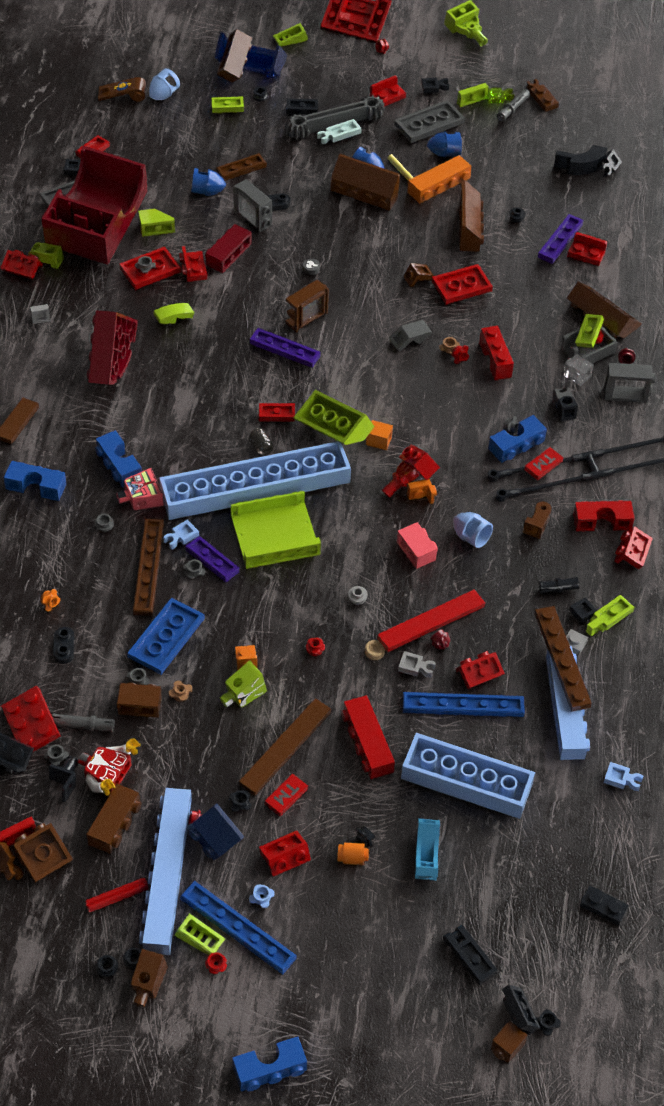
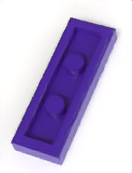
M200 536L185 546L189 554L201 561L204 566L225 583L240 572L237 565Z

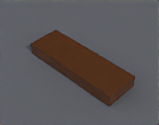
M258 153L216 167V172L223 177L224 181L266 168L267 163Z
M23 397L0 427V440L13 444L38 410L39 403Z

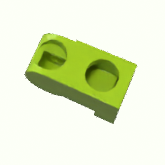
M35 243L28 253V256L30 254L39 257L41 262L51 264V267L56 269L59 268L64 260L61 246L47 243Z

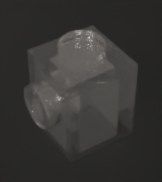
M576 354L573 358H569L566 361L564 376L581 386L592 376L594 364Z

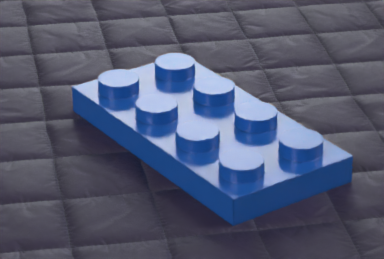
M171 598L127 653L128 658L162 675L203 622L205 615Z

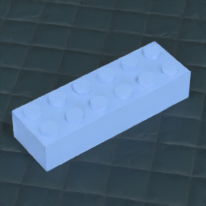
M416 733L402 766L401 779L520 819L533 784L535 772Z

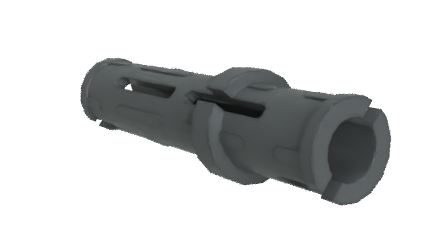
M523 89L513 100L506 103L503 109L497 113V119L504 121L509 115L514 114L515 110L530 97L529 91Z
M56 713L52 715L57 727L87 729L90 732H95L96 730L113 732L115 727L114 719L97 718V716L93 715L91 717Z

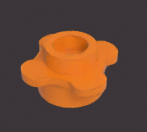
M56 589L45 591L41 596V604L45 606V610L48 612L60 603Z

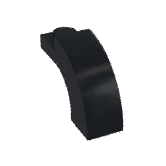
M592 144L591 149L582 154L557 150L554 167L569 170L568 174L571 175L593 173L599 169L600 165L604 164L602 159L607 154L608 148Z

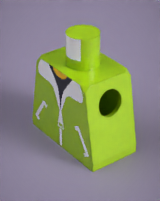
M250 660L226 680L225 684L228 692L222 695L220 700L226 707L233 702H236L240 707H244L267 692L262 673Z

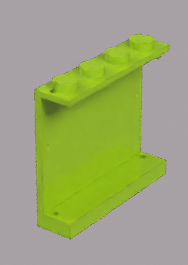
M304 491L231 504V518L246 569L321 555V542L319 537H315L305 505Z

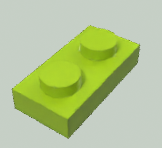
M483 83L458 91V106L463 107L487 99L489 86Z
M243 96L211 98L212 113L244 112Z
M585 315L575 341L577 347H594L604 321L602 315Z

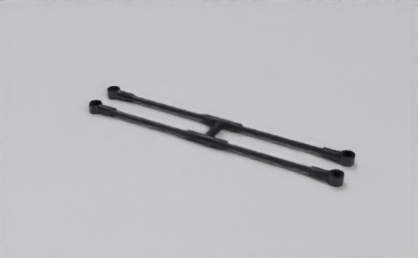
M664 436L563 458L561 463L586 460L591 472L573 478L522 489H498L496 499L504 502L508 497L518 496L520 493L580 480L587 481L613 475L617 472L663 463L664 458L614 469L599 470L593 458L612 452L664 442ZM525 467L500 471L491 469L488 471L487 479L490 482H496L498 478L524 472Z

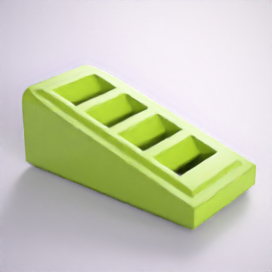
M301 23L273 35L279 47L308 40L306 31Z
M190 913L175 933L176 937L208 955L217 952L225 940L224 937ZM189 926L193 928L190 933L186 931ZM198 930L200 934L196 938L193 935ZM205 934L208 936V938L203 943L200 940ZM212 939L216 940L211 948L207 946Z

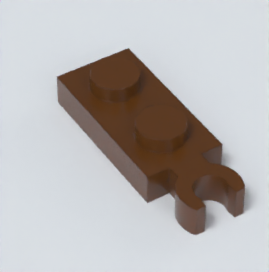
M534 79L533 84L527 81L526 87L530 90V95L545 112L559 108V102L544 84L539 85L537 79Z

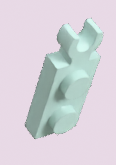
M352 119L328 127L326 132H318L317 139L321 138V144H326L329 140L336 142L360 134L361 127Z

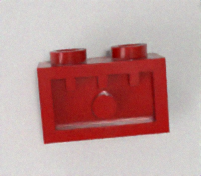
M396 75L370 86V97H379L380 100H383L384 107L406 98V92L397 84L398 77Z
M576 232L567 257L600 266L606 252L607 241Z
M182 246V253H179L180 263L184 264L181 265L182 274L186 275L187 282L207 280V271L202 251L186 253L185 246Z
M7 250L0 269L33 280L38 267L42 268L43 264L39 257L30 254L27 256L19 250Z
M635 526L629 531L626 530L620 538L621 544L615 552L616 558L614 562L618 564L625 560L639 570L644 565L653 538Z
M486 651L477 655L478 659L474 661L468 658L459 662L461 666L456 668V672L460 671L467 689L505 674L496 652L489 654Z
M297 830L259 847L260 854L268 863L272 876L281 874L311 860L308 844Z

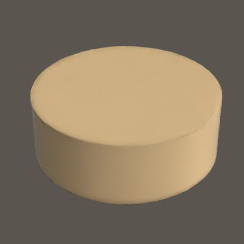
M378 640L369 641L365 646V655L371 660H379L385 654V648Z

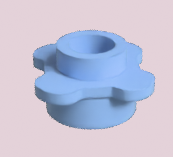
M258 884L254 887L253 895H250L249 901L252 904L257 903L261 905L262 908H267L270 899L274 897V891L265 885Z

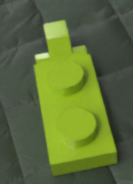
M619 595L593 614L590 623L587 624L586 632L593 636L599 630L601 632L608 630L632 613L635 607Z

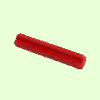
M141 878L87 899L85 901L87 910L93 912L148 890V883L145 878Z

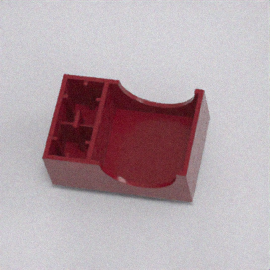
M83 146L78 174L71 190L64 196L62 190L58 189L41 218L45 243L61 246L62 251L108 265L148 192L146 165Z

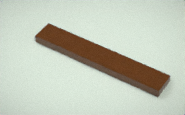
M145 519L133 615L153 616L164 520Z
M315 698L241 778L239 785L256 796L330 715L331 708Z

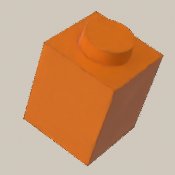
M372 420L371 422L375 427L366 437V445L387 450L392 439L393 425Z

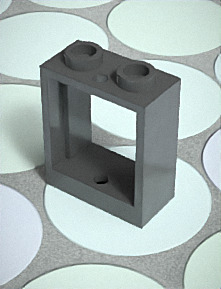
M609 363L604 383V400L647 403L649 395H652L653 387L651 384L655 383V373H652V365ZM616 380L645 381L644 387L615 386Z

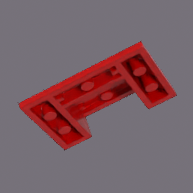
M330 0L320 27L376 42L381 34L392 0Z

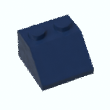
M218 804L205 811L187 827L192 839L198 841L202 845L205 855L213 860L222 856L244 838L243 834Z

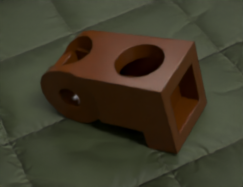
M539 502L536 504L533 518L527 517L525 520L523 533L541 539L550 519L552 507L549 503Z

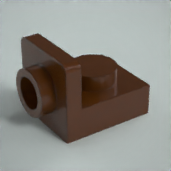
M410 263L403 277L410 287H414L417 280L431 281L434 275L427 265Z

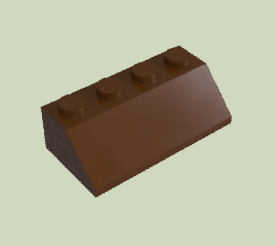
M339 154L331 177V191L390 211L398 200L400 174Z
M462 180L459 203V251L480 252V245L484 244V235H481L484 231V223H481L484 218V212H481L484 201L481 200L480 193L466 180Z
M579 281L566 298L571 301L570 305L577 310L582 309L584 316L586 314L602 315L604 319L602 326L604 328L607 327L610 330L608 333L615 338L618 336L625 338L642 325L641 322L595 289Z

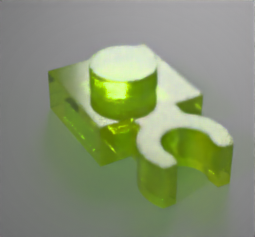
M488 88V104L504 103L505 99L511 101L515 95L512 88L502 90V88Z

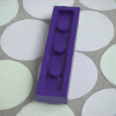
M568 214L538 252V258L553 264L572 240L575 233L582 227L584 220Z
M257 328L250 338V344L311 368L314 367L320 358V351Z

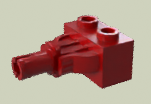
M411 444L399 456L402 462L398 466L397 471L392 474L393 479L382 489V492L390 498L400 487H406L410 481H413L418 476L428 480L440 467L427 452Z

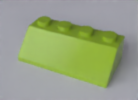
M317 390L311 394L293 417L295 420L344 445L364 441L375 427L366 414Z

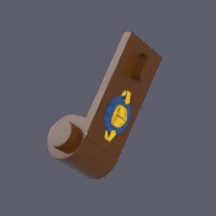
M135 77L99 86L98 100L101 101L129 94L132 100L136 102L143 101L146 95V81L141 77Z

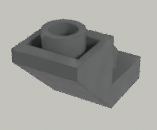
M424 320L400 326L388 338L395 348L401 351L413 340L421 344L432 334V331Z

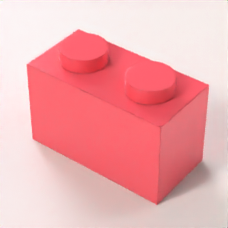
M418 522L398 530L397 543L416 569L436 561L437 545L434 541L430 540L426 530L421 528Z

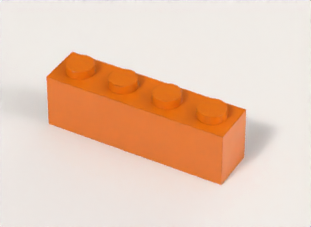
M458 155L408 180L407 193L420 204L462 183V180L467 181L470 179L472 166Z

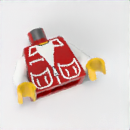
M135 738L128 740L122 746L98 747L93 756L84 752L80 755L78 764L85 766L86 783L93 793H105L108 796L116 788L115 785L122 782L132 766L129 754L136 755L138 753L136 747H140V743Z

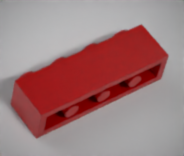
M368 696L344 701V709L341 710L343 721L349 725L348 733L350 738H354L356 742L355 750L357 755L362 757L364 772H368L370 779L394 773V758Z

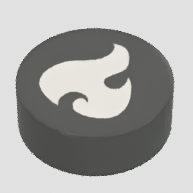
M316 259L305 260L303 271L309 275L317 274L320 271L319 261Z

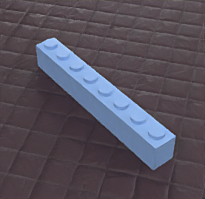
M166 788L165 796L160 797L162 814H158L157 827H160L159 833H155L154 846H157L156 852H152L151 865H154V869L149 871L148 884H151V889L146 891L145 904H148V909L143 911L142 924H145V929L140 931L139 944H143V949L164 955H170L188 830L192 799L191 790Z

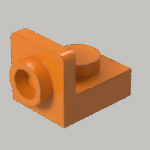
M424 479L408 483L407 496L409 500L427 496L429 503L433 504L437 491L435 485L431 484L430 479Z
M255 645L235 647L237 671L249 660L257 668Z

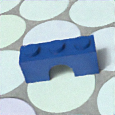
M532 415L519 422L517 432L519 436H512L506 430H503L490 437L488 449L501 463L511 460L516 455L528 451L529 448L543 443L547 428Z
M116 430L96 438L97 446L95 451L97 455L103 458L105 467L112 471L114 480L119 482L122 488L125 487V479L142 472L140 464L133 455L126 458L120 457L125 455L124 441Z
M11 461L4 476V482L7 490L24 493L26 487L31 484H39L42 498L59 501L66 486L65 472Z
M299 1037L276 1043L278 1059L272 1064L260 1062L255 1050L232 1057L233 1069L241 1092L245 1090L254 1091L260 1085L266 1083L275 1084L280 1082L282 1078L288 1076L297 1077L307 1070V1059Z

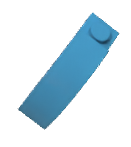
M418 818L415 879L436 880L438 877L440 820Z

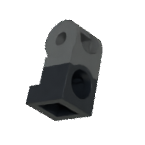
M568 387L554 389L552 393L553 401L559 411L560 420L576 419L578 404Z

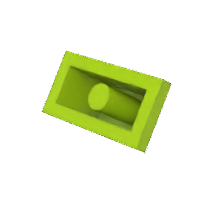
M157 209L138 211L142 237L175 233V220L173 217Z

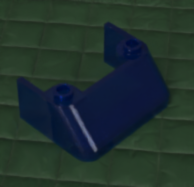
M220 32L214 56L219 62H221L228 37ZM252 45L247 53V62L243 69L263 73L267 77L275 78V76H279L286 62L287 54L280 45L276 46V50Z

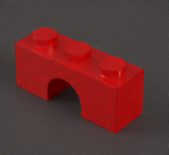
M498 325L481 328L479 344L484 355L490 356V370L494 380L512 378L514 362Z
M631 501L575 502L573 511L576 531H595L598 519L610 521L613 530H630L635 519Z

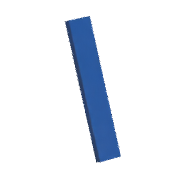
M403 692V713L524 717V696Z
M196 881L181 895L183 902L282 975L297 959L296 954Z

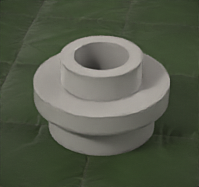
M360 586L352 587L348 592L349 600L355 605L363 604L368 596L366 589Z

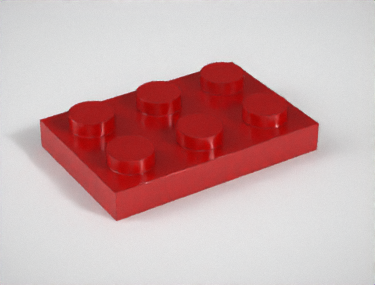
M165 246L119 264L120 270L135 290L181 272V267ZM140 257H150L152 262L156 264V267L150 269L148 273H142L139 268L135 267V263L138 262Z
M479 264L432 277V283L445 304L492 292L493 289L492 284Z
M37 685L1 705L15 739L34 747L33 752L61 737L41 690Z

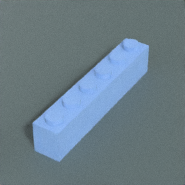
M547 649L546 663L560 760L585 759L586 752L590 751V741L585 736L587 734V722L583 721L585 709L571 712ZM573 654V656H574V658H575V661H576V664H577L576 654Z

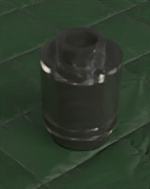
M254 429L250 433L249 441L257 453L265 456L273 451V442L264 429Z

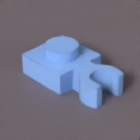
M187 519L172 528V533L166 534L163 540L164 543L172 541L169 543V548L174 549L179 542L185 545L197 538L199 531Z
M610 762L604 783L621 789L628 785L632 790L639 791L640 784L634 781L642 782L643 775L639 773L629 774L630 768Z

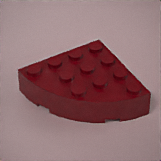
M96 310L92 321L94 332L91 334L92 351L89 352L90 369L87 371V379H89L88 383L111 385L115 384L117 379L123 376L132 355V350L129 349L131 342L135 343L138 320L118 312Z

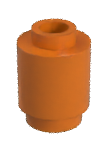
M344 842V845L339 844L338 862L364 865V861L369 859V848H365L364 843Z

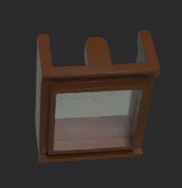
M317 279L287 297L286 302L295 310L292 308L287 310L290 318L285 320V323L297 333L299 328L304 327L325 313L328 314L329 288Z

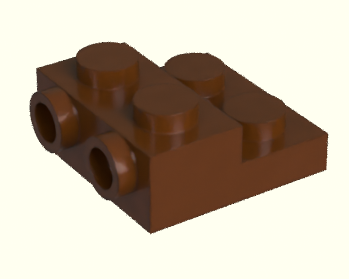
M42 823L33 829L34 833L26 836V834H23L14 840L15 844L12 849L21 864L27 869L34 883L73 860L52 823L48 825Z

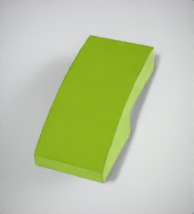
M178 303L156 309L153 314L161 324H175L177 318H193L194 311L188 303Z

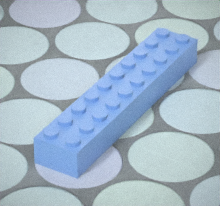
M337 441L160 477V489L163 493V502L168 518L173 520L231 508V504L290 494L292 492H308L350 483L351 467L342 443Z

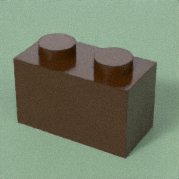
M120 683L117 700L118 715L159 718L162 699L161 686Z

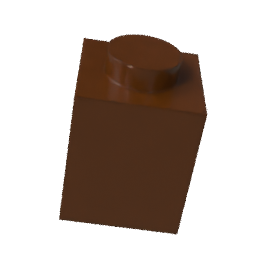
M509 1021L493 1039L491 1050L498 1059L505 1060L509 1064L525 1045L528 1035Z

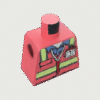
M151 468L125 479V490L116 493L119 504L130 501L134 510L164 506L163 493Z

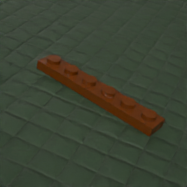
M555 607L535 609V617L571 712L591 708L592 702Z

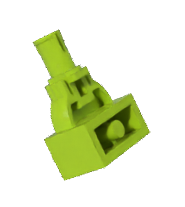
M471 0L446 11L444 25L452 33L458 32L466 35L467 38H474L480 46L488 42V39L481 33L482 27L479 25L478 14L480 9Z

